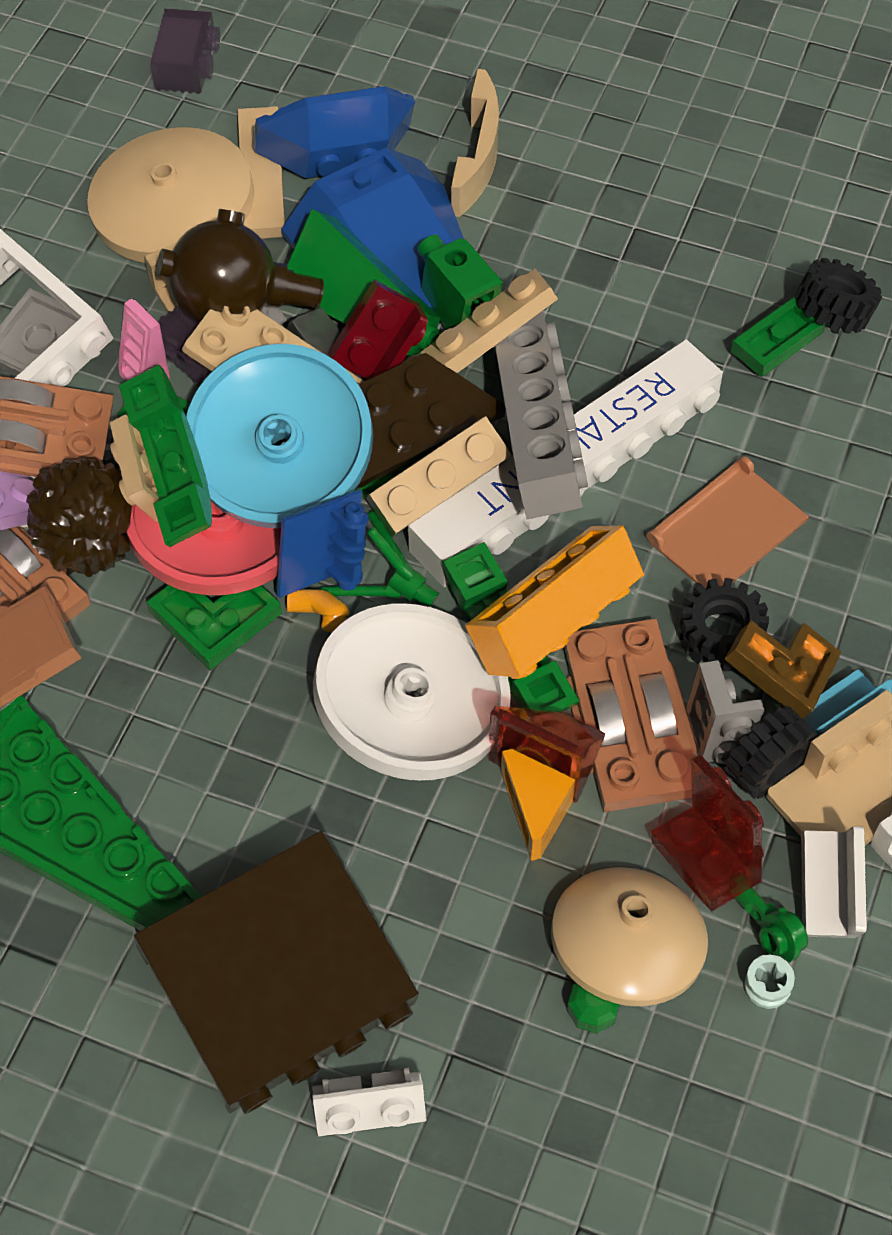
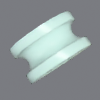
M771 954L762 955L754 959L748 968L744 981L745 993L750 1001L758 1007L766 1009L777 1008L783 1005L790 997L795 982L794 971L783 958ZM763 972L773 973L774 981L782 982L783 986L778 983L775 992L766 991L765 983L756 981V978L761 980Z

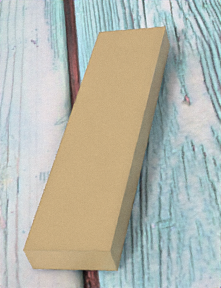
M278 106L238 109L239 149L248 162L254 183L253 203L244 221V225L252 229L261 239L283 237L281 228L285 224L282 166L259 155L252 146L256 118L263 115L271 116L278 110Z

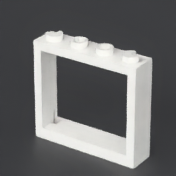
M0 229V285L20 268L79 319L14 379L64 387L92 358L100 355V351L114 338L100 314Z

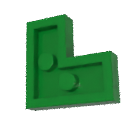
M168 585L146 602L149 613L210 671L282 614L281 603L262 586L240 593L223 595L213 603L206 595L189 593Z

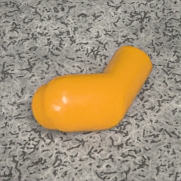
M300 589L287 595V612L322 615L321 627L326 632H333L346 620V616H350L348 606L328 591Z

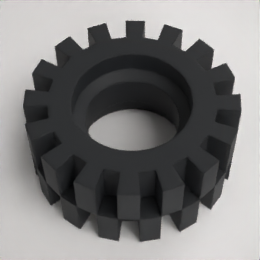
M821 258L820 261L818 259L814 260L808 268L796 291L795 299L799 300L797 304L800 308L806 309L805 314L809 318L813 316L818 318L816 323L823 326L825 322L830 325L831 330L837 331L838 328H841L843 333L850 334L852 330L855 333H859L862 329L866 328L882 299L880 295L882 291L880 287H875L876 282L873 278H865L867 273L862 270L858 272L853 270L854 265L847 263L844 266L841 264V260L833 259L831 263L828 258Z
M724 578L723 586H718L717 580L711 579L708 580L706 589L701 583L694 587L693 595L689 593L685 599L679 624V640H683L682 648L685 653L693 650L692 660L697 664L703 658L707 659V662L719 660L722 663V671H731L732 665L724 659L739 633L734 635L717 634L706 626L705 620L711 615L724 614L735 618L742 628L752 620L765 632H767L769 616H766L768 611L765 602L759 604L761 595L756 590L748 595L749 585L743 582L740 583L738 589L731 587L733 579Z
M785 706L784 709L780 707L776 709L773 715L771 713L766 715L760 725L756 723L751 728L752 732L748 736L744 735L739 740L740 745L731 750L729 753L731 756L725 761V770L754 799L756 797L757 799L762 798L765 793L767 794L770 787L797 770L800 764H804L811 741L819 736L790 706Z

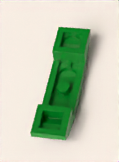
M157 365L119 385L129 423L140 432L158 493L159 501L153 503L164 543L168 547H172L212 526V509L205 471L190 425L167 374L160 365Z
M485 542L459 553L442 563L447 579L467 622H470L508 592L506 590L508 580ZM547 656L537 663V669L530 675L520 679L508 677L511 695L536 725L579 704L580 700L556 660L550 662Z

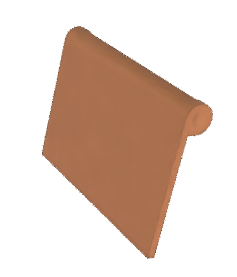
M742 456L668 518L646 534V538L655 549L696 584L699 585L701 583L706 589L708 580L716 579L718 586H723L724 578L733 579L732 583H734L809 520V516L754 472L752 461L748 457Z

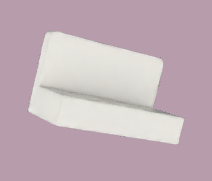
M852 826L846 832L803 831L801 833L802 923L806 929L807 936L856 938L864 934L867 928L864 827Z

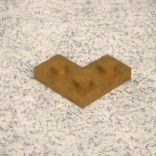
M751 620L740 630L724 660L774 698L781 706H790L804 719L814 710L841 651L806 623L800 625L792 633L786 647H784Z

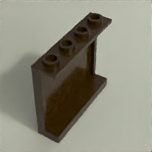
M322 830L134 934L139 953L146 965L149 964L221 1093L229 1114L240 1107L244 1114L256 1110L273 1098L270 1092L272 1088L288 1079L292 1086L305 1081L321 1069L317 1062L335 1051L339 1058L352 1053L367 1042L364 1034L380 1024L384 1026L385 1030H389L404 1022L413 1015L410 1007L415 1004L419 992Z

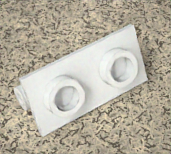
M409 1067L403 1068V1070L371 1074L373 1087L362 1089L361 1076L330 1080L328 1078L322 1079L323 1085L312 1086L318 1136L348 1134L354 1131L390 1126L399 1127L412 1123L426 1122L423 1082L420 1071L410 1073Z

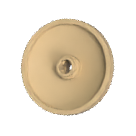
M167 128L144 134L127 142L102 163L89 187L88 211L98 236L108 248L130 260L146 263L145 255L175 244L186 231L200 223L217 220L219 209L244 213L246 219L253 203L254 183L244 154L233 142L224 136L199 128Z

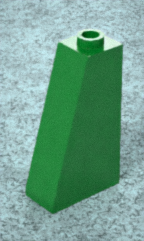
M311 209L287 268L293 270L294 273L323 279V297L318 308L322 307L327 315L347 324L375 279L419 303L428 318L427 329L423 339L418 345L412 346L407 355L419 354L434 343L439 335L437 326L441 317L336 217Z

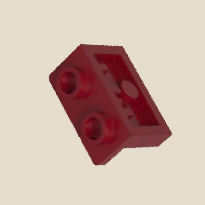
M374 279L328 352V355L344 368L369 380L403 364V360L411 347L418 345L423 339L427 329L428 318L419 303Z

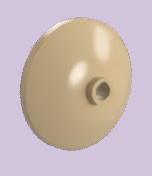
M612 867L596 870L580 877L561 895L552 918V945L563 969L583 989L615 1004L650 1006L674 999L695 982L706 959L708 950L707 929L703 917L694 902L672 882L645 870ZM630 913L637 914L641 916V918L634 917Z

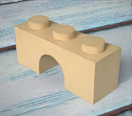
M485 416L376 489L366 499L393 537L421 516L504 462L512 454Z

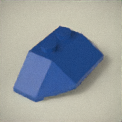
M386 86L303 98L280 108L271 116L263 115L256 118L252 146L259 155L304 178L325 177L387 147L395 150L409 129L415 100L413 95H404L400 91Z

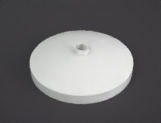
M387 604L372 607L351 616L331 633L318 658L313 679V695L318 715L326 731L336 744L353 759L372 770L388 776L406 780H435L468 770L492 750L500 737L510 709L511 697L508 676L487 674L465 625L467 623L446 612L427 606Z

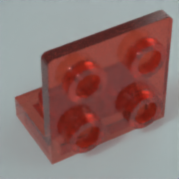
M699 754L690 759L692 807L651 830V843L712 912L762 882V858L764 857L762 828L764 827V821L757 807L749 800L743 801L732 789L731 783L724 771L718 766L712 767Z

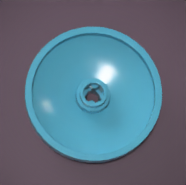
M270 344L245 350L229 358L214 369L196 391L186 415L201 457L211 502L229 516L253 526L281 528L283 518L353 492L366 472L371 457L373 425L370 411L360 386L352 375L337 361L317 350L304 346ZM281 439L288 440L287 442H282L279 446H275L276 442Z

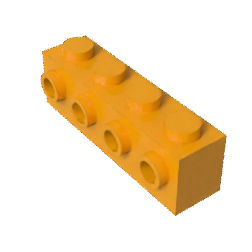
M624 525L590 526L465 625L488 675L508 676L512 679H520L530 675L537 669V663L546 655L563 648L569 642L568 637L580 627L596 621L602 609L630 592L629 587L644 576V572Z

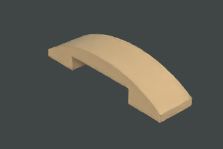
M477 69L471 95V127L481 128L475 158L458 156L451 186V205L456 217L463 215L478 200L492 176L497 160L499 105L495 87L485 69Z

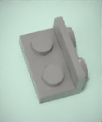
M719 660L699 663L686 707L700 764L713 761L725 764L726 759L731 756L729 754L731 750L740 745L739 740L744 735L748 736L752 732L751 728L756 723H760L764 712L761 700L736 703L734 684L730 678H724Z

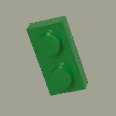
M795 296L732 342L731 352L761 378L824 332L826 323L824 322L822 326L816 323L817 317L809 318L805 314L806 309L798 306L799 300H796Z

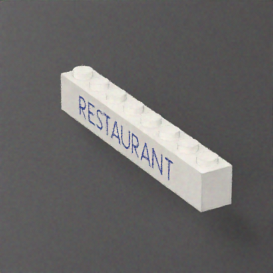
M686 339L575 413L574 418L582 457L573 459V461L583 459L588 487L579 489L580 495L582 496L585 490L598 481L605 482L617 472L618 468L630 459H638L645 455L651 446L665 435L671 436L677 433L684 426L685 422L697 413L709 411L719 400L723 371ZM511 456L408 525L409 552L443 587H446L450 583L442 566L443 561L485 542L491 554H501L510 547L515 538L529 529L535 530L542 526L549 515L526 520L514 456Z

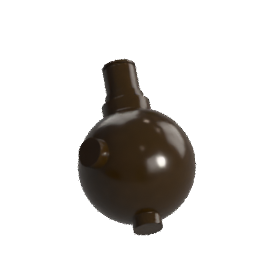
M219 209L217 220H209L192 227L179 238L172 250L162 248L159 253L157 275L167 277L170 292L178 307L188 317L198 323L202 321L210 309L222 312L224 306L228 307L231 314H243L244 307H249L250 312L255 310L261 312L265 306L279 308L281 304H293L317 309L322 301L324 291L323 279L294 273L293 270L287 268L286 264L273 262L265 242L252 229L244 225L245 214L241 212Z

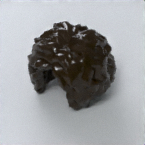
M80 458L77 461L65 459L61 464H54L49 469H40V475L34 478L33 481L35 490L27 495L26 503L29 504L27 526L29 529H27V534L32 539L31 544L33 548H36L42 557L49 560L54 570L58 572L66 570L67 575L77 572L85 574L87 577H92L99 570L107 571L110 568H114L116 562L124 560L125 553L130 551V543L126 531L131 524L133 506L125 500L119 487V481L123 479L121 469L116 468L113 463L105 465L101 461L89 460L88 458Z

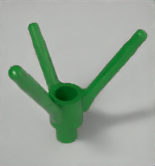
M370 511L368 517L374 528L368 530V535L396 569L388 585L356 586L354 590L349 591L343 590L339 586L321 587L319 590L328 591L334 596H386L397 599L403 596L409 601L416 599L423 605L431 607L440 593L425 583L427 578L411 567L375 511Z

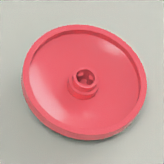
M211 502L212 526L172 547H168L164 543L159 522H155L137 505H134L132 508L131 524L126 531L130 546L146 570L167 585L201 595H229L254 589L278 576L281 528H265L241 522L224 513Z

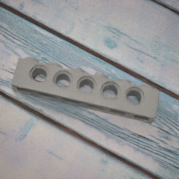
M542 311L495 345L517 480L526 520L583 508L579 489L588 487L583 459L573 461V459L581 458L582 452L555 322L546 323L544 312Z

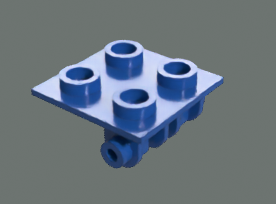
M356 490L282 519L277 596L279 598L330 577L338 582L341 589L348 591L354 590L357 584L362 581L363 573L360 562L365 557V527L368 524L369 517L361 505V490Z

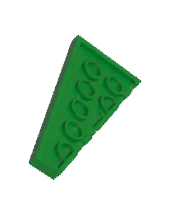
M22 695L1 710L0 853L139 931L202 897L171 861L169 862L152 844L150 837L139 825L136 826L126 815L121 805L75 754H72L58 739L55 731L44 719L41 720L32 710L28 701Z

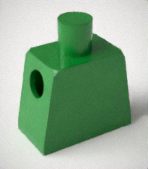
M434 234L425 238L418 245L417 251L425 261L421 287L434 311L441 317V322L446 330L460 324L472 315L473 311L480 304L491 301L501 293L502 280L466 239L459 238L445 245L439 235Z

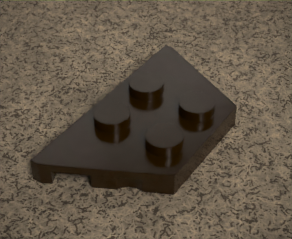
M423 353L359 384L371 415L373 445L366 472L355 490L430 454L485 416L490 423L504 417L506 413L505 405L427 353Z

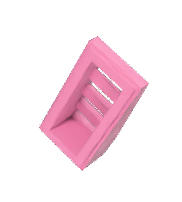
M128 300L124 303L118 361L120 376L125 381H128L160 365L168 378H170L160 324L136 300Z

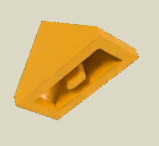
M513 749L502 751L501 775L530 861L540 859L573 802L575 779Z

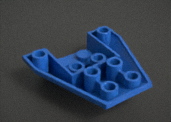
M386 147L315 181L281 228L282 235L295 249L311 209L332 215L434 311L421 287L425 261L417 251L418 245L425 238L434 234L439 235L445 245L459 238L464 239L445 187L421 160Z

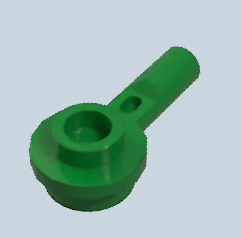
M741 874L733 876L727 882L726 888L746 912L761 926L759 937L764 950L769 955L779 956L788 963L796 960L808 944L807 932L801 920L794 913L787 911L785 907L777 909L773 903H766Z

